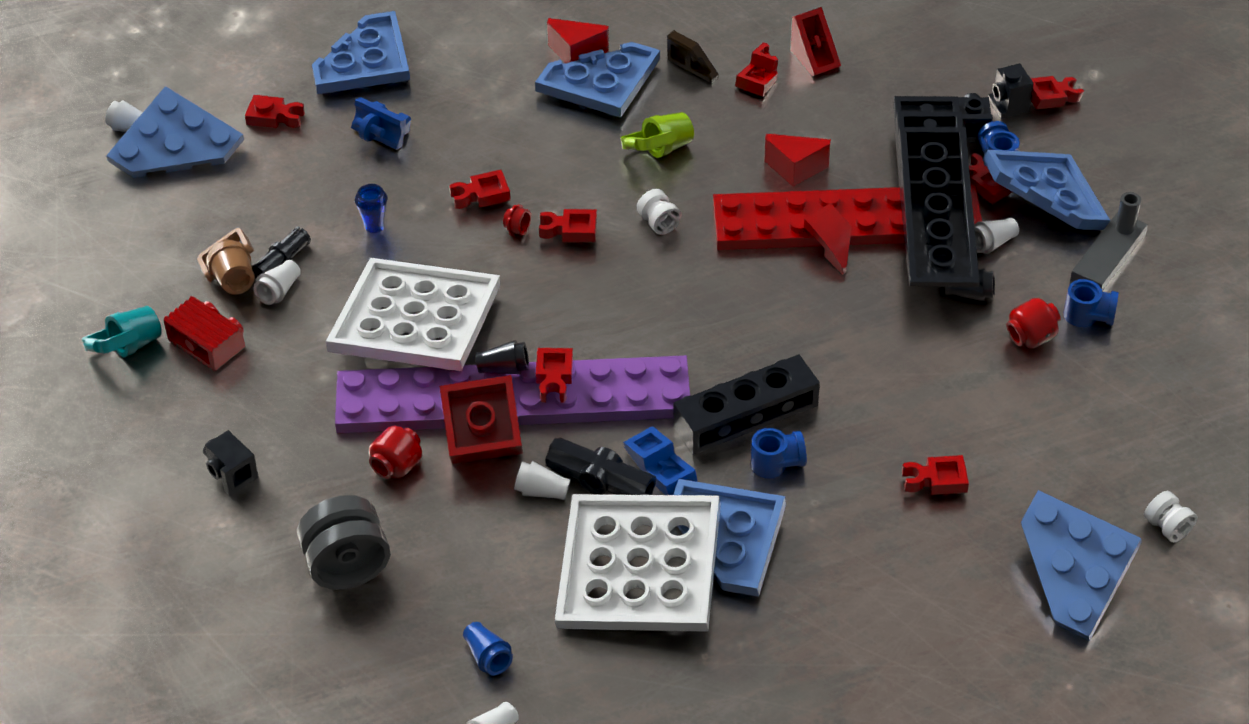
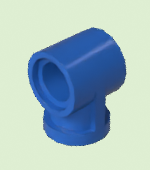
M992 121L980 128L977 139L984 154H986L987 150L1019 151V138L1009 131L1004 122Z
M1087 279L1073 281L1067 291L1063 311L1064 318L1068 323L1076 327L1092 326L1096 320L1104 321L1107 325H1113L1119 292H1102L1097 283Z
M764 428L753 435L750 465L753 473L757 476L772 479L784 473L786 467L806 466L807 453L801 431H793L792 434L785 435L780 430Z

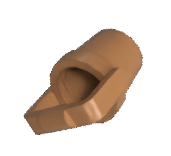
M240 228L232 230L198 256V263L208 281L212 282L216 279L229 294H242L253 285L254 272L250 254L254 249L247 235Z

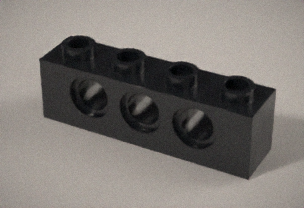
M800 354L673 402V426L694 455L817 407L819 405L820 382Z

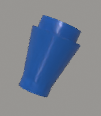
M473 622L464 629L463 638L468 643L482 672L498 675L509 668L513 661V654L508 642L485 628L480 622Z

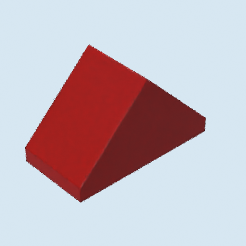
M822 7L792 17L790 51L811 76L841 66Z
M548 18V46L564 63L579 60V55L603 49L604 53L609 52V26Z
M766 134L764 162L794 187L829 168L831 139Z

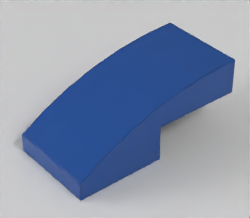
M653 426L623 442L624 448L640 470L656 476L655 486L664 495L674 494L678 479L697 482L696 470L675 454L673 442Z

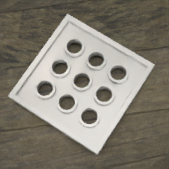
M370 258L326 340L327 352L462 371L500 288V275Z
M572 494L555 614L557 629L708 631L721 506L719 496ZM603 525L615 526L614 531L610 534L601 535L597 533V530ZM641 525L652 527V530L645 535L633 533ZM679 525L689 528L687 533L680 536L670 533L674 527ZM599 556H609L612 558L604 566L592 564ZM638 556H644L649 559L645 565L640 567H634L629 564L633 558ZM673 557H683L686 559L685 563L679 567L667 565V562ZM602 587L607 589V593L600 598L588 596L589 592L594 588ZM633 588L645 590L644 594L637 599H630L625 596ZM676 588L683 591L680 597L673 600L663 597L664 593L669 589Z

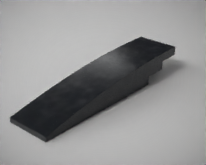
M894 96L893 111L909 286L979 287L966 128L963 127L959 97Z

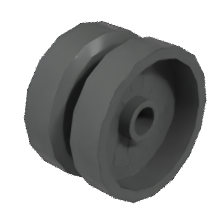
M356 495L337 496L320 502L307 511L300 519L296 529L312 579L319 586L328 589H349L368 582L387 566L391 556L390 546L384 531L381 529L375 507L367 499Z

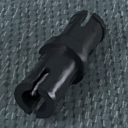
M297 226L283 240L274 242L268 248L269 251L252 265L254 277L257 278L260 274L283 264L286 260L293 261V257L311 242L307 231Z

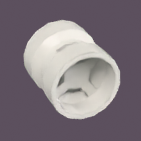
M660 189L647 191L638 200L636 205L640 216L644 220L649 221L650 227L659 235H664L674 230L682 218L680 210L675 204L669 202L668 196Z
M1168 490L1157 495L1149 503L1144 513L1145 519L1154 526H1160L1163 535L1173 543L1183 539L1193 529L1198 518L1190 508L1182 507L1179 504L1178 497Z

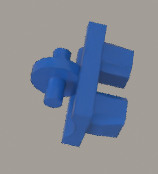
M362 97L356 99L354 103L356 114L351 128L359 132V137L367 142L375 139L396 150L401 148L404 135L410 132L411 117L404 113L396 114L386 108L385 104L378 101L370 102Z

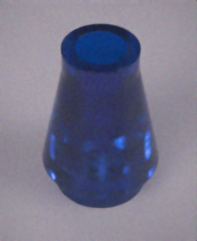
M377 184L363 185L358 189L354 199L365 229L370 233H378L384 229L388 196L383 191V188Z

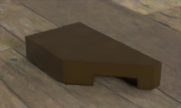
M675 30L667 35V60L710 83L719 78L718 72L699 43Z

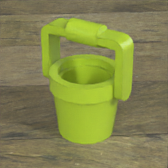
M683 112L663 116L655 115L646 118L642 123L641 131L620 137L622 149L648 150L656 158L669 155L672 151L693 141L694 127L692 121Z

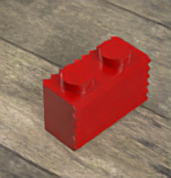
M190 296L189 300H185L184 304H180L179 308H175L174 312H170L169 316L164 317L163 321L167 339L173 342L175 346L177 345L180 349L182 348L184 352L187 351L194 359L197 358L199 362L201 361L213 371L219 369L245 347L244 329L240 322L233 317L227 319L221 315L217 308L209 301L203 303L194 296Z

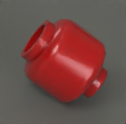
M1032 298L1010 312L1006 327L1016 345L1035 349L1057 336L1059 332L1058 322L1061 321V316L1054 304H1047L1040 298Z
M388 427L369 447V464L380 477L385 479H401L405 477L422 458L419 436L410 428Z

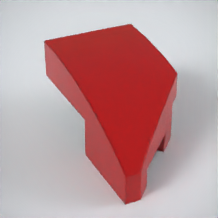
M763 42L752 52L750 64L736 75L735 87L764 96L775 84L778 77V59L776 56L770 55V46L767 43Z
M829 203L805 218L804 227L825 248L824 257L843 275L847 270L852 227L841 213Z

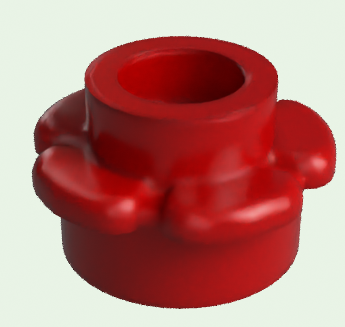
M520 204L506 210L503 217V226L507 228L510 236H514V234L525 235L529 230L531 224L530 210L524 209Z

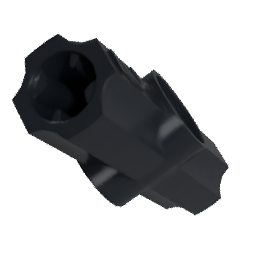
M560 437L552 441L545 458L546 467L578 479L580 485L594 495H603L606 492L615 495H652L656 485L655 475L623 463V460L615 451L606 447H598L593 451Z

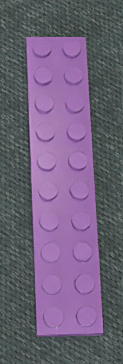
M687 355L573 360L572 384H566L567 399L565 403H560V394L557 392L548 393L546 403L541 402L540 384H536V362H529V370L521 371V375L501 373L479 374L477 365H464L462 371L445 370L435 367L337 371L335 427L336 433L385 431L390 426H399L412 430L445 429L439 386L508 375L512 376L519 425L673 418V402L690 395Z

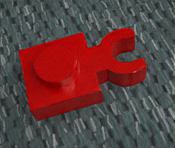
M1054 76L1031 78L1034 83L1031 102L1036 109L1063 107L1066 101H1080L1084 93L1083 89H1073L1077 81L1074 77H1066L1062 82H1057Z
M253 95L245 114L246 125L277 129L280 122L285 123L291 128H299L301 125L300 116L305 115L304 104L292 102L285 105L284 98Z
M972 154L970 163L972 166L969 165L970 184L976 186L977 193L992 205L1011 194L1012 191L994 181L988 168L984 165L983 158L978 154Z
M502 169L470 176L469 184L456 182L449 185L450 196L454 197L455 209L466 208L471 202L476 201L479 208L511 201L510 189Z
M564 209L563 216H557L553 212L540 213V238L550 239L557 235H562V242H596L597 209Z
M537 348L536 384H540L539 392L542 403H546V396L550 392L559 393L560 403H565L567 399L566 384H572L573 348Z
M963 455L927 457L926 466L916 462H906L902 465V477H915L905 479L904 489L906 492H918L923 487H930L931 495L968 493L969 481Z

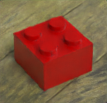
M511 375L439 386L449 457L452 464L523 454Z

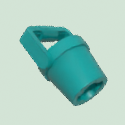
M144 306L107 316L105 328L83 337L82 342L85 351L103 354L116 351L120 356L126 357L161 337L162 328L155 311L149 306Z

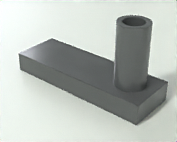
M1125 192L1122 194L1118 212L1072 270L1070 281L1073 282L1079 279L1091 280L1097 283L1103 292L1147 232L1148 224L1137 220L1141 204V197L1137 193Z

